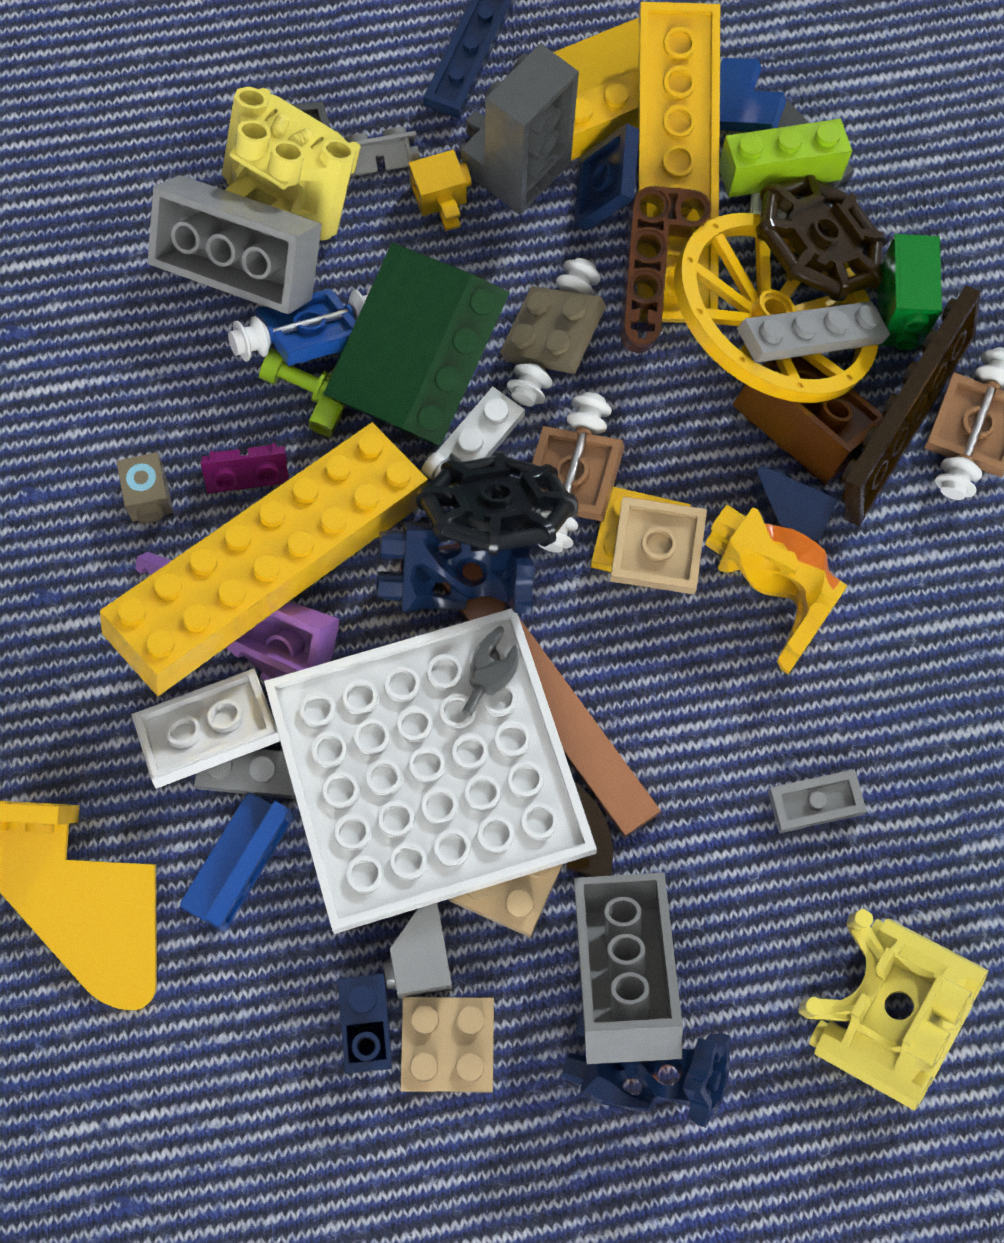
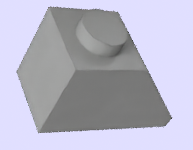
M434 903L416 910L390 948L392 961L383 962L387 989L396 988L399 999L452 989L438 903Z

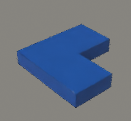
M722 59L720 64V130L753 132L777 128L787 100L784 92L754 91L762 69L759 59Z

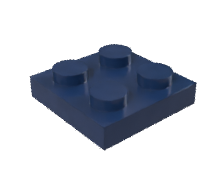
M626 123L580 157L574 226L587 231L634 200L637 190V184L635 183L636 166L639 158L638 128Z

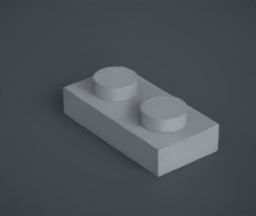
M855 769L771 787L768 790L779 833L861 816L867 812Z

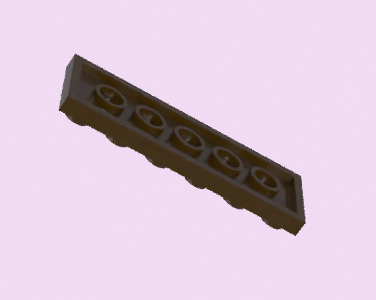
M965 285L957 299L951 298L948 301L941 318L943 323L938 331L932 329L927 335L922 347L923 355L918 363L912 361L908 366L902 380L904 386L899 394L893 393L888 398L882 413L884 418L878 428L872 426L869 429L862 444L864 451L858 461L852 459L845 468L842 476L845 490L841 501L845 503L846 521L860 527L974 340L981 291Z

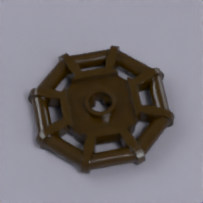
M814 175L794 178L779 184L771 182L764 186L760 192L762 200L760 224L757 225L755 231L757 238L765 241L787 273L785 277L790 282L793 279L829 294L830 299L833 301H843L850 294L866 288L875 289L881 284L884 275L881 270L882 252L887 240L885 234L875 228L857 203L856 199L858 196L853 192L847 194L816 180ZM794 195H798V196H801V197H803V198L797 200V199L794 197ZM825 201V202H827V203H829V204H832L833 206H832V207H831V206H828V205L824 204L823 202ZM778 209L786 213L785 220L777 219ZM783 238H786L788 240L790 245L793 247V249L799 256L798 258H796V256L794 255V253L789 248V246ZM863 249L866 251V256L862 253ZM851 267L857 275L848 278L846 269Z

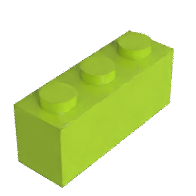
M841 118L726 135L719 159V170L728 198L760 193L768 183L774 182L779 184L794 178L806 177L807 175H814L816 180L823 183L840 181L851 156L852 148Z

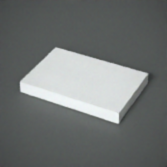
M255 668L131 714L149 774L156 789L280 742L277 727Z

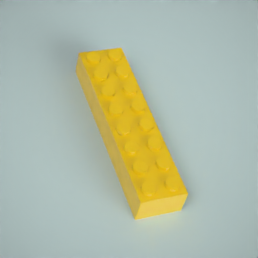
M371 422L101 609L102 635L158 697L379 537L380 532L387 531L418 508L416 504L417 492L422 487L427 486L428 479Z

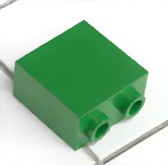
M894 234L881 264V270L884 274L883 281L877 287L878 312L890 335L878 346H895L899 350H913L917 347H923L927 335L933 329L942 311L940 236Z

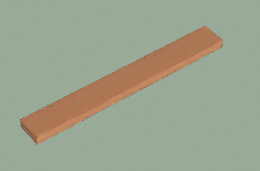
M468 563L463 566L462 573L466 578L479 580L482 577V570L479 565ZM446 582L439 583L446 593L450 591L451 586ZM491 596L468 599L466 609L458 610L466 621L504 611V602ZM520 619L566 759L621 835L626 838L659 815L661 810Z

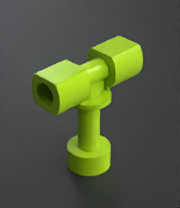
M271 348L262 363L259 378L274 385L280 378L312 392L311 401L317 403L309 419V429L320 435L332 437L343 414L342 403L323 395L332 374L324 371L319 378L292 365L288 366L276 349Z

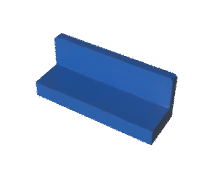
M247 793L180 902V907L226 933L292 823L294 817L291 810L275 800L271 804L253 793Z

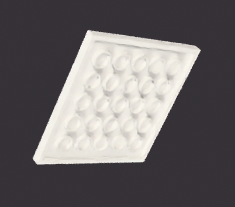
M512 609L264 681L334 934L596 854L597 848L518 613H514ZM498 626L504 627V634L496 647V652L491 657L496 661H502L507 657L511 648L517 645L520 653L517 670L511 681L502 690L492 696L484 693L472 716H468L462 712V709L474 690L470 684L472 657L479 643Z

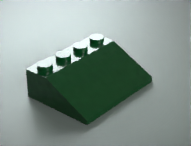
M391 243L323 395L434 447L441 446L510 292L471 273Z

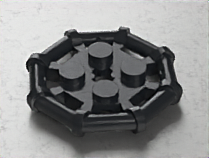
M496 451V456L463 462L449 460L443 463L438 475L428 486L419 489L416 496V504L421 510L425 511L434 527L433 534L442 542L453 540L489 551V556H498L500 551L535 544L546 547L556 541V533L566 520L573 517L578 511V499L567 491L558 478V470L550 464L539 466L505 456V452ZM452 506L454 509L445 513L442 507ZM541 510L551 511L547 518L539 514ZM518 528H525V529H520V530H515V531H509V532L501 533V532H503V531H508V530H513V529H518Z

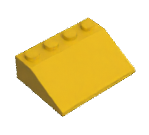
M639 17L553 52L579 71L571 161L581 157L626 123L638 128Z

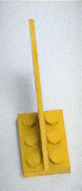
M0 801L1 895L80 984L96 999L109 1006L123 1010H138L148 1005L153 1000L157 990L156 864L67 860L69 823H79L80 805Z

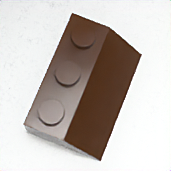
M801 356L791 358L801 379L829 378ZM776 360L767 361L762 365L782 374ZM745 384L732 404L749 422L760 428L775 441L779 448L788 452L812 476L817 477L825 485L844 470L848 463L862 450V444L869 429L872 426L878 428L884 418L881 412L853 389L829 401L800 403L775 398Z

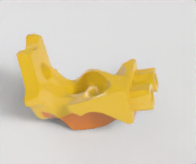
M726 505L711 527L712 532L707 538L705 545L722 556L718 566L719 571L733 572L740 570L749 584L758 592L769 596L789 598L794 601L797 607L795 621L786 644L777 659L780 669L789 674L848 585L830 572L826 551L806 535L791 528L764 523L759 510L752 507L747 516H744L729 505Z

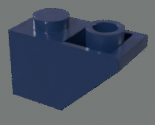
M760 465L751 487L766 524L794 529L806 535L817 544L838 501L837 498L830 496L829 492L820 486L805 485L791 479L787 472L779 468L768 469Z
M384 974L339 978L338 991L345 1074L392 1069L390 1016L387 984Z

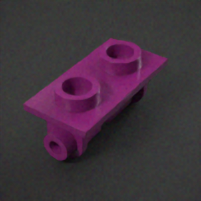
M276 443L248 448V455L241 456L239 449L221 452L210 451V455L202 456V461H200L207 494L279 485L289 480L285 446L277 447Z

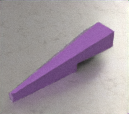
M146 552L137 556L135 569L140 574L147 572L152 575L172 560ZM289 601L226 648L237 658L242 656L247 658L262 671L260 678L266 681L330 662L334 654L340 619Z

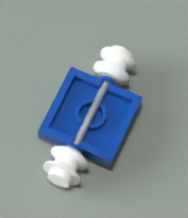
M372 285L368 286L367 295L362 296L356 289L352 290L348 304L345 306L330 288L313 293L311 301L289 314L266 306L257 307L256 316L251 317L250 326L243 327L239 321H234L233 331L228 333L230 347L235 356L240 355L247 362L250 360L252 351L257 350L262 357H266L270 345L273 343L288 366L305 363L311 359L333 353H342Z

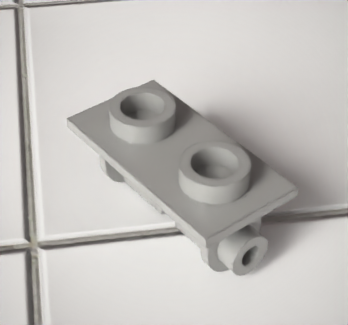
M394 127L384 130L382 137L368 139L366 133L346 136L344 139L347 142H357L361 146L355 173L351 174V178L378 173L377 157H383L386 171L409 167V162L420 159L418 146L410 147L409 143L415 141L416 131L406 132V127Z

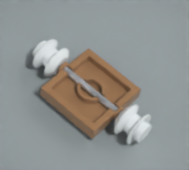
M1001 347L982 353L981 361L984 365L978 367L975 372V376L979 381L953 372L924 446L925 449L949 457L941 463L942 469L947 474L938 475L935 483L941 489L943 495L954 500H963L965 497L975 495L977 489L971 481L981 479V470L1001 478L1004 475V348Z
M586 392L572 399L571 404L577 412L567 415V422L576 432L543 426L532 464L539 466L550 464L558 470V478L569 493L575 495L578 499V511L574 515L575 517L603 522L625 447L623 440L596 435L606 431L607 425L601 418L608 417L612 409L601 395ZM543 510L539 514L547 518L551 511ZM573 517L568 518L556 533V541L546 547L538 545L544 550L556 553L562 552L563 549L571 548L573 540L567 536V533L577 530L578 523Z

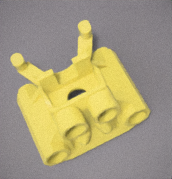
M249 86L239 88L233 99L222 176L229 185L225 190L322 223L320 240H328L332 236L337 235L350 176L355 173L361 146L357 142H347L338 132L280 97L272 95L270 90L266 88L256 89Z
M861 909L850 914L846 924L848 931L866 958V971L862 983L854 993L842 1000L819 999L817 997L804 999L801 1001L798 1011L806 1019L821 1020L809 1041V1045L816 1048L814 1053L816 1056L915 1111L932 1084L967 1018L989 970L891 919H886L885 922L876 919L872 927H870L873 922V916L865 909ZM903 993L910 997L914 1009L908 1018L897 1020L887 1014L885 1002L890 995ZM833 1021H842L850 1023L848 1025V1028L846 1029Z

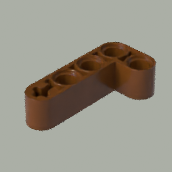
M650 186L643 188L635 196L629 213L620 328L621 342L631 352L643 353L649 350L660 335L668 236L691 237L700 226L707 222L711 213V202L700 191ZM644 203L653 204L658 208L660 215L652 218L647 217L641 212L640 205ZM692 207L698 212L700 219L697 221L686 220L682 216L680 209ZM640 243L651 244L655 248L657 255L653 258L643 257L637 251V245ZM642 282L651 286L654 296L646 299L636 295L633 285ZM640 313H646L643 318V330L647 332L645 338H639L638 331L634 330Z

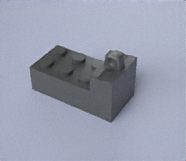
M541 43L529 55L527 53L521 55L515 62L512 72L502 82L498 80L490 86L484 98L485 116L478 111H474L466 119V134L471 139L461 148L462 163H466L470 177L519 215L571 164L579 71Z

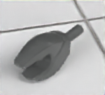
M498 626L479 643L472 657L470 684L474 690L462 709V712L468 716H472L484 693L492 696L502 690L511 681L517 670L520 655L517 645L511 648L507 657L502 661H496L491 657L496 652V647L504 634V627Z

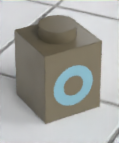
M158 452L116 461L124 505L132 522H156L162 519L164 515L174 513L165 467Z

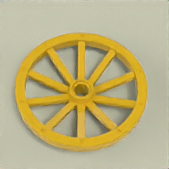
M727 214L711 219L700 226L683 247L677 259L674 285L681 314L691 333L709 356L724 370L751 388L787 401L800 403L824 402L838 398L854 388L874 363L878 344L852 348L855 349V355L851 365L845 371L821 353L801 356L829 377L823 379H801L791 358L776 360L782 374L770 370L751 359V354L745 343L740 350L736 348L715 324L739 326L745 318L869 302L870 299L865 289L848 295L843 301H833L829 296H825L794 306L790 297L801 282L795 279L790 282L787 279L780 291L771 289L770 248L765 241L757 238L755 231L757 225L760 224V214ZM734 236L755 237L757 292L726 238ZM783 238L789 246V248L795 252V250L790 245L788 240L786 238ZM711 243L714 245L741 294L698 263L699 256L705 247ZM850 268L846 269L848 278L855 275ZM697 280L740 312L705 308L700 296Z

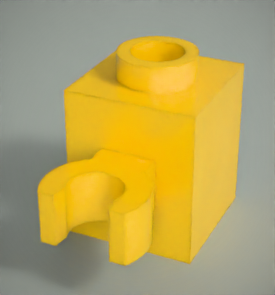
M454 149L409 162L410 185L421 215L425 216L439 212L445 231L461 227L458 219L460 217L458 206L467 203V187L472 185L466 163L459 164Z

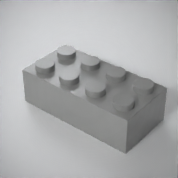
M179 175L153 186L147 264L289 314L312 300L322 223Z
M665 872L574 878L586 1063L601 1064L682 1059L683 1024Z

